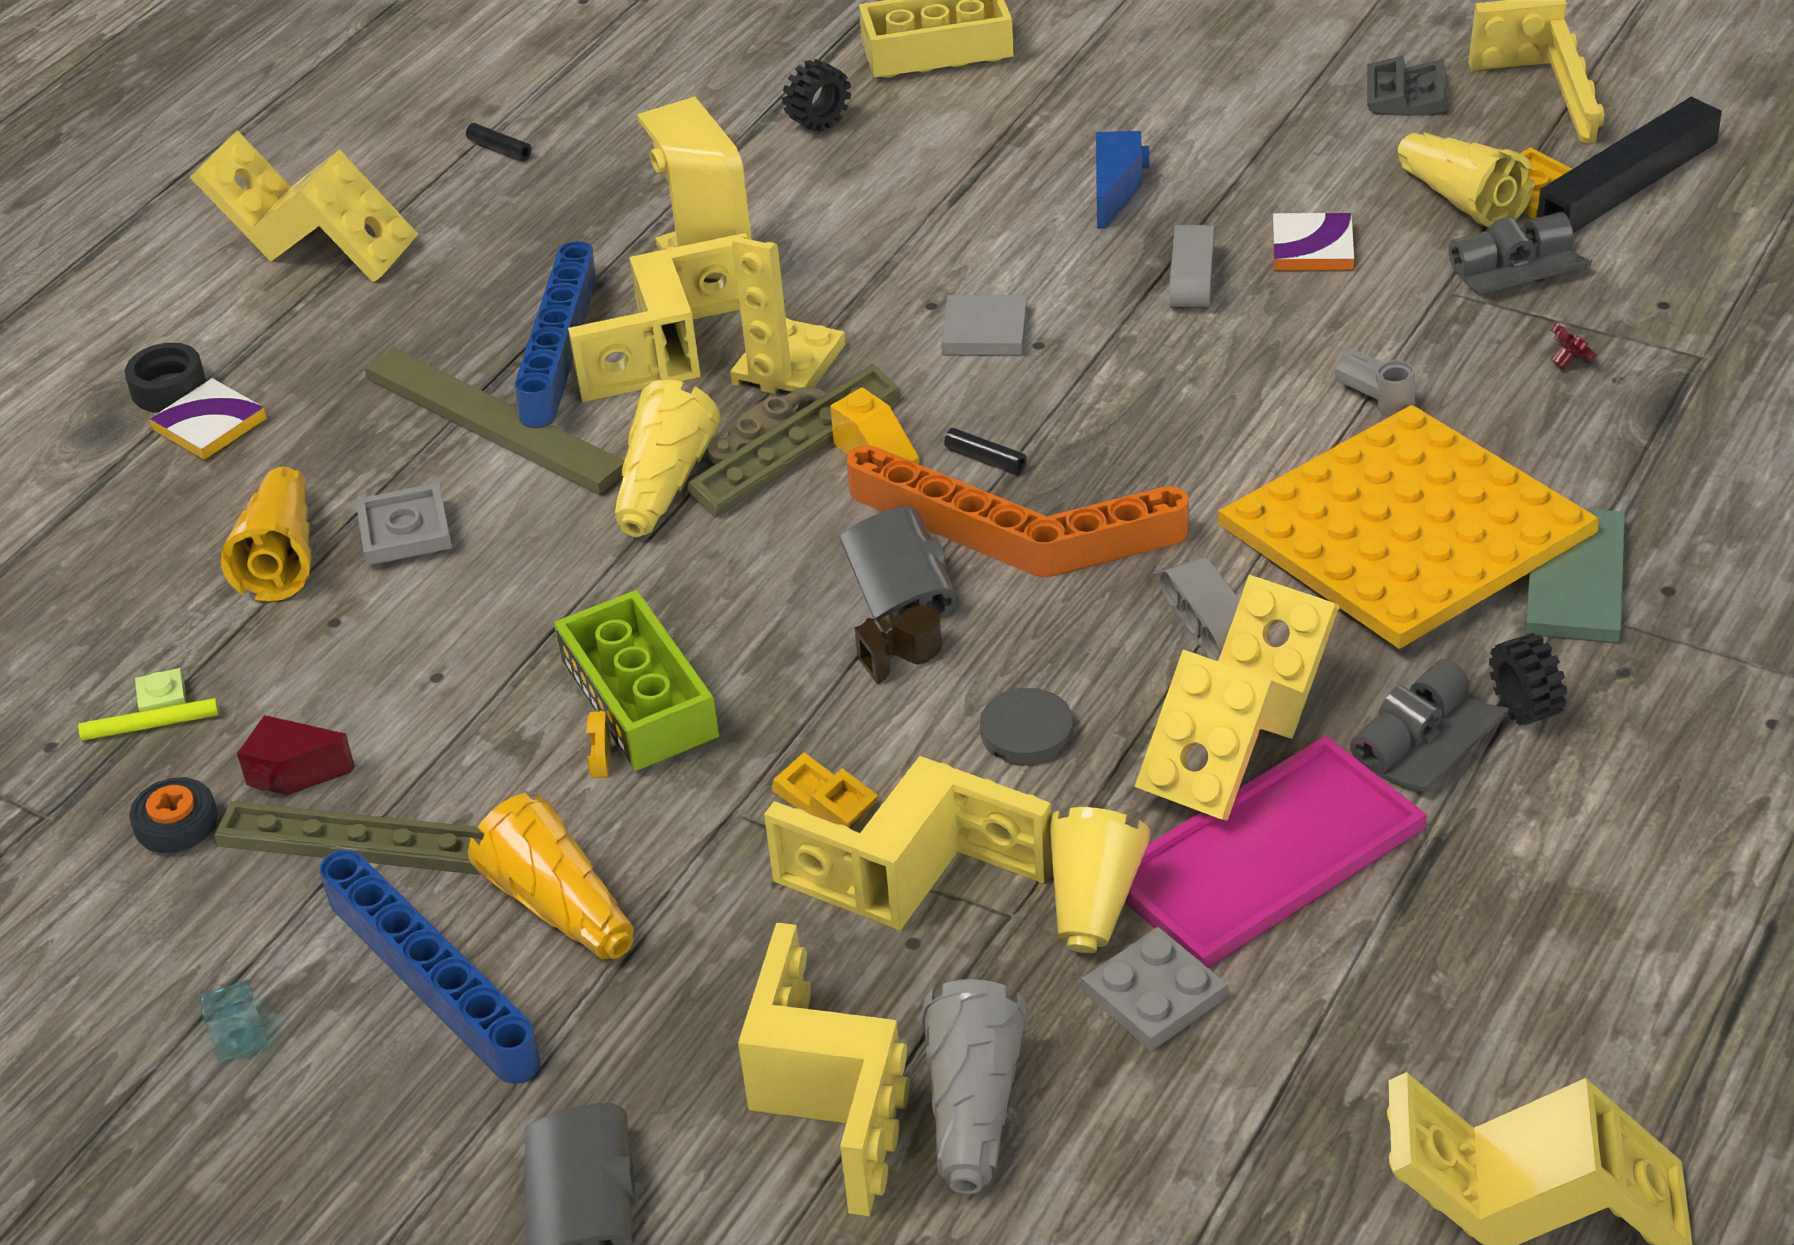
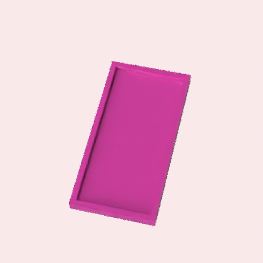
M1325 735L1240 787L1228 821L1200 812L1149 843L1125 902L1152 927L1162 929L1209 968L1425 829L1427 814Z

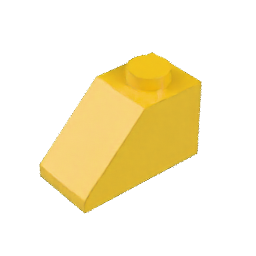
M863 387L830 405L834 445L846 454L856 447L870 445L920 464L918 454L890 406Z

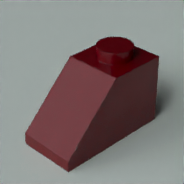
M267 715L262 717L237 752L247 786L261 791L267 790L284 795H289L351 773L355 767L346 733Z

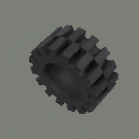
M814 59V62L807 60L805 61V67L798 65L795 68L798 73L796 76L790 74L788 77L791 85H784L783 92L787 93L788 96L782 97V103L786 105L783 109L792 120L812 131L817 130L821 132L824 131V126L828 129L834 126L833 119L839 122L842 118L839 112L841 109L846 111L848 105L844 102L851 99V93L846 91L851 88V84L847 81V75L832 65L819 59ZM822 87L819 97L812 104L815 93Z
M1529 633L1495 645V648H1492L1490 652L1492 657L1489 658V666L1494 669V671L1490 672V678L1497 685V687L1493 688L1495 694H1500L1502 698L1500 705L1509 708L1508 716L1511 720L1516 719V724H1524V726L1561 713L1563 711L1562 707L1566 706L1567 703L1563 696L1567 694V686L1561 682V680L1565 679L1564 672L1559 671L1557 668V664L1560 661L1557 655H1551L1552 647L1550 644H1544V638L1540 635L1535 636V633Z

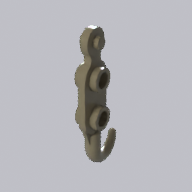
M801 387L788 395L781 397L772 396L761 401L731 423L728 437L715 439L709 443L707 450L708 459L715 464L719 463L794 415L803 403L815 401L827 392L814 387Z

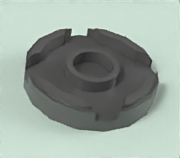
M1018 688L1003 692L989 701L981 713V739L990 753L995 756V752H997L999 755L1005 756L1006 762L1016 765H1035L1054 759L1061 754L1060 749L1066 743L1070 744L1073 739V713L1066 701L1049 691L1039 688Z

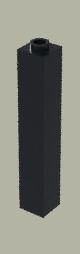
M1692 96L1542 187L1539 194L1537 218L1563 212L1570 220L1572 231L1575 233L1717 144L1722 110Z

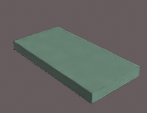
M1583 508L1599 518L1598 532L1529 573L1525 634L1535 633V635L1619 643L1621 633L1625 512Z

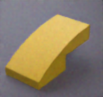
M805 752L773 779L771 790L788 803L806 811L810 815L850 827L878 801L879 796L843 768L834 775Z

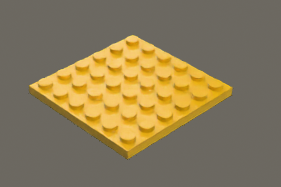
M1413 405L1404 408L1218 510V524L1330 602L1340 605V609L1398 649L1410 644L1596 534L1599 525V518Z

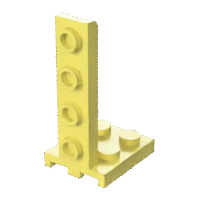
M1505 0L1475 3L1468 60L1471 71L1551 63L1579 140L1586 144L1596 143L1598 128L1604 125V109L1602 104H1597L1594 82L1587 79L1585 59L1583 56L1579 57L1576 36L1574 33L1569 32L1564 19L1566 1Z
M737 235L732 240L745 353L730 371L732 384L739 386L742 381L760 384L761 391L776 394L779 389L792 392L801 387L815 388L846 345L845 332L786 318L777 243H764Z

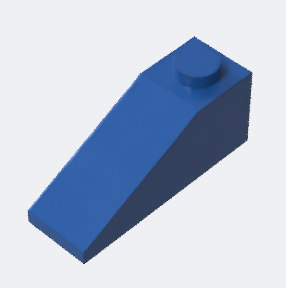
M1141 131L1096 132L1097 229L1106 228L1142 184V169L1149 168V146H1142Z

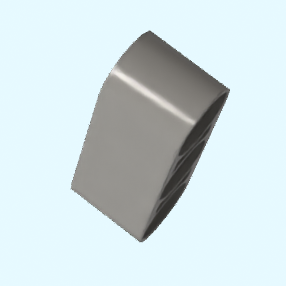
M1175 225L1170 274V307H1210L1214 259V225Z
M1200 557L1162 570L1160 572V584L1166 601L1207 657L1218 661L1240 600L1206 557Z

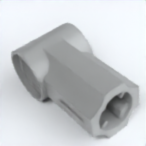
M1352 348L1342 354L1341 360L1335 368L1336 380L1377 399V407L1380 412L1392 416L1410 405L1415 406V369L1411 364L1402 360H1392L1383 363Z

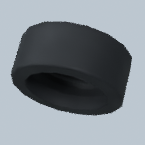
M161 343L147 347L136 353L128 361L124 369L132 401L139 408L150 412H161L206 382L199 353L191 346L182 343ZM169 373H181L180 375L169 380H164L160 382L151 381L152 379H155L161 375Z

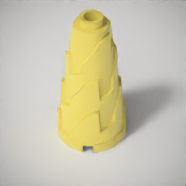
M1423 132V134L1412 133L1406 136L1398 146L1399 161L1403 169L1426 182L1433 190L1446 197L1458 209L1470 215L1476 223L1489 228L1494 222L1504 217H1511L1516 220L1523 213L1531 199L1535 181L1528 178L1527 169L1534 171L1533 166L1524 155L1513 150H1501L1475 142L1471 144L1450 137L1445 139Z
M667 379L652 382L641 391L629 432V448L622 468L623 480L615 509V519L620 529L629 536L640 537L653 531L659 517L667 511L677 491H682L696 461L700 463L711 439L716 434L721 421L719 409L706 393L695 386L690 394L681 390L684 382Z

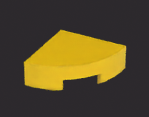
M606 711L590 712L589 716H587L586 734L590 735L591 752L590 756H587L589 775H591V778H608L612 742Z

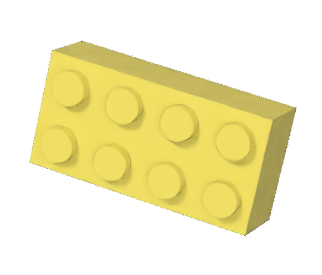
M884 0L859 4L862 44L874 78H891L902 73L915 71L923 73L935 68L948 66L963 67L968 63L981 61L996 62L1002 58L1014 57L1012 18L1004 0Z

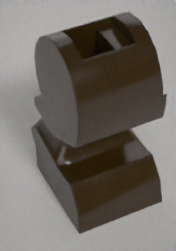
M914 606L905 610L900 618L893 614H888L886 618L881 620L867 618L864 623L854 627L857 658L877 684L887 679L891 671L889 654L894 653L898 657L918 665L928 662L929 659H932L940 652L942 638L939 613L928 606Z

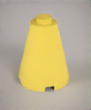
M1090 807L1070 808L1069 816L1066 818H1061L1059 811L1052 814L1050 835L1058 937L1067 942L1066 947L1069 950L1093 954L1097 952V947L1108 945L1149 843L1151 830L1140 820L1138 829L1125 824L1127 817L1125 814Z

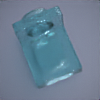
M249 980L199 996L203 1018L219 1061H225L264 1048L267 1045L266 1035Z

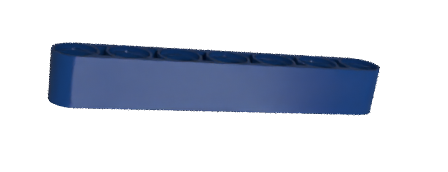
M571 241L563 244L558 249L515 380L519 421L528 427L546 426L553 422L557 415L573 362L568 328L584 325L596 286L593 247L587 242Z
M345 849L337 850L326 856L320 864V875L332 910L499 1079L507 1083L516 1084L523 1083L536 1075L540 1068V1056L533 1026L529 1019L359 853Z

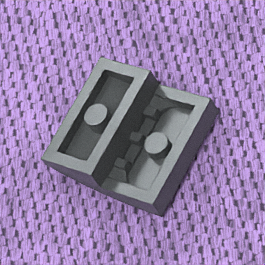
M1403 56L1367 64V105L1369 110L1383 114L1403 116L1427 115L1448 111L1446 69L1443 59L1406 67Z

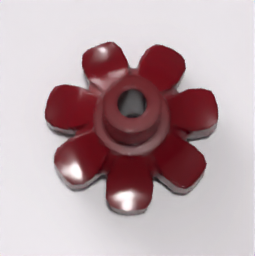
M1555 323L1550 331L1555 334L1554 339L1559 342L1560 348L1551 359L1553 363L1565 369L1574 357L1583 358L1589 363L1596 358L1597 354L1588 347L1589 343L1578 335L1574 338L1563 326Z

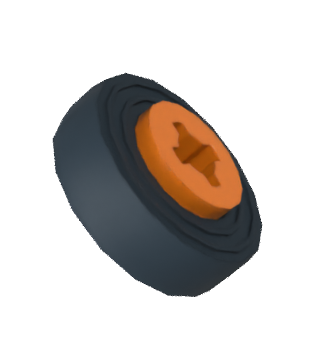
M187 777L168 778L152 784L143 790L133 801L129 813V819L137 841L146 849L159 853H175L196 846L206 839L215 828L218 810L210 789L202 782Z

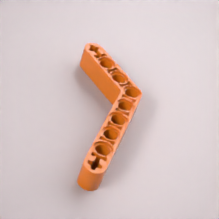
M875 446L856 447L847 455L849 491L855 500L883 512L901 506L913 507L920 513L928 531L1040 577H1051L1183 542L1189 533V497L1184 490L1178 487H1160L1045 516Z

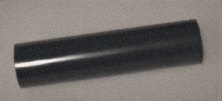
M471 123L467 127L466 137L470 141L522 161H526L531 155L532 148L529 143L477 123Z
M950 428L945 436V447L1019 474L1026 465V454L959 429Z

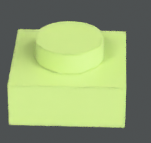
M180 668L155 672L135 678L139 712L187 703L184 679Z

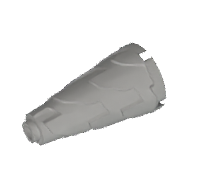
M964 979L943 983L942 996L936 999L932 994L933 989L929 991L924 998L921 1023L925 1027L926 1059L931 1078L932 1109L936 1119L938 1173H941L942 1178L950 1183L949 1186L953 1191L961 1194H973L979 1192L982 1186L989 1184L992 1179V1169L997 1170L1002 1126L1005 1125L1009 1094L1014 1082L1016 1061L1019 1057L1022 1037L1027 1032L1028 1009L1026 1001L1018 992L1015 1002L1007 998L1006 985L987 980Z

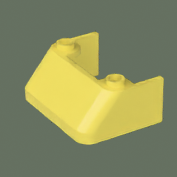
M694 96L637 114L638 122L653 139L654 149L650 150L652 166L656 173L662 172L669 182L675 231L655 238L659 249L665 250L746 233L748 239L752 240L744 170L740 154L735 144L698 99ZM713 272L705 278L720 280L723 274Z

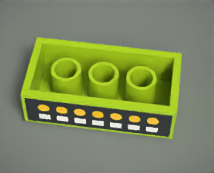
M637 590L554 622L561 662L594 712L606 711L610 736L634 772L719 737L714 697Z

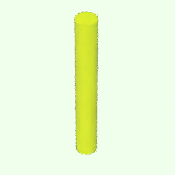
M211 698L78 723V730L81 741L219 716V706L217 698Z

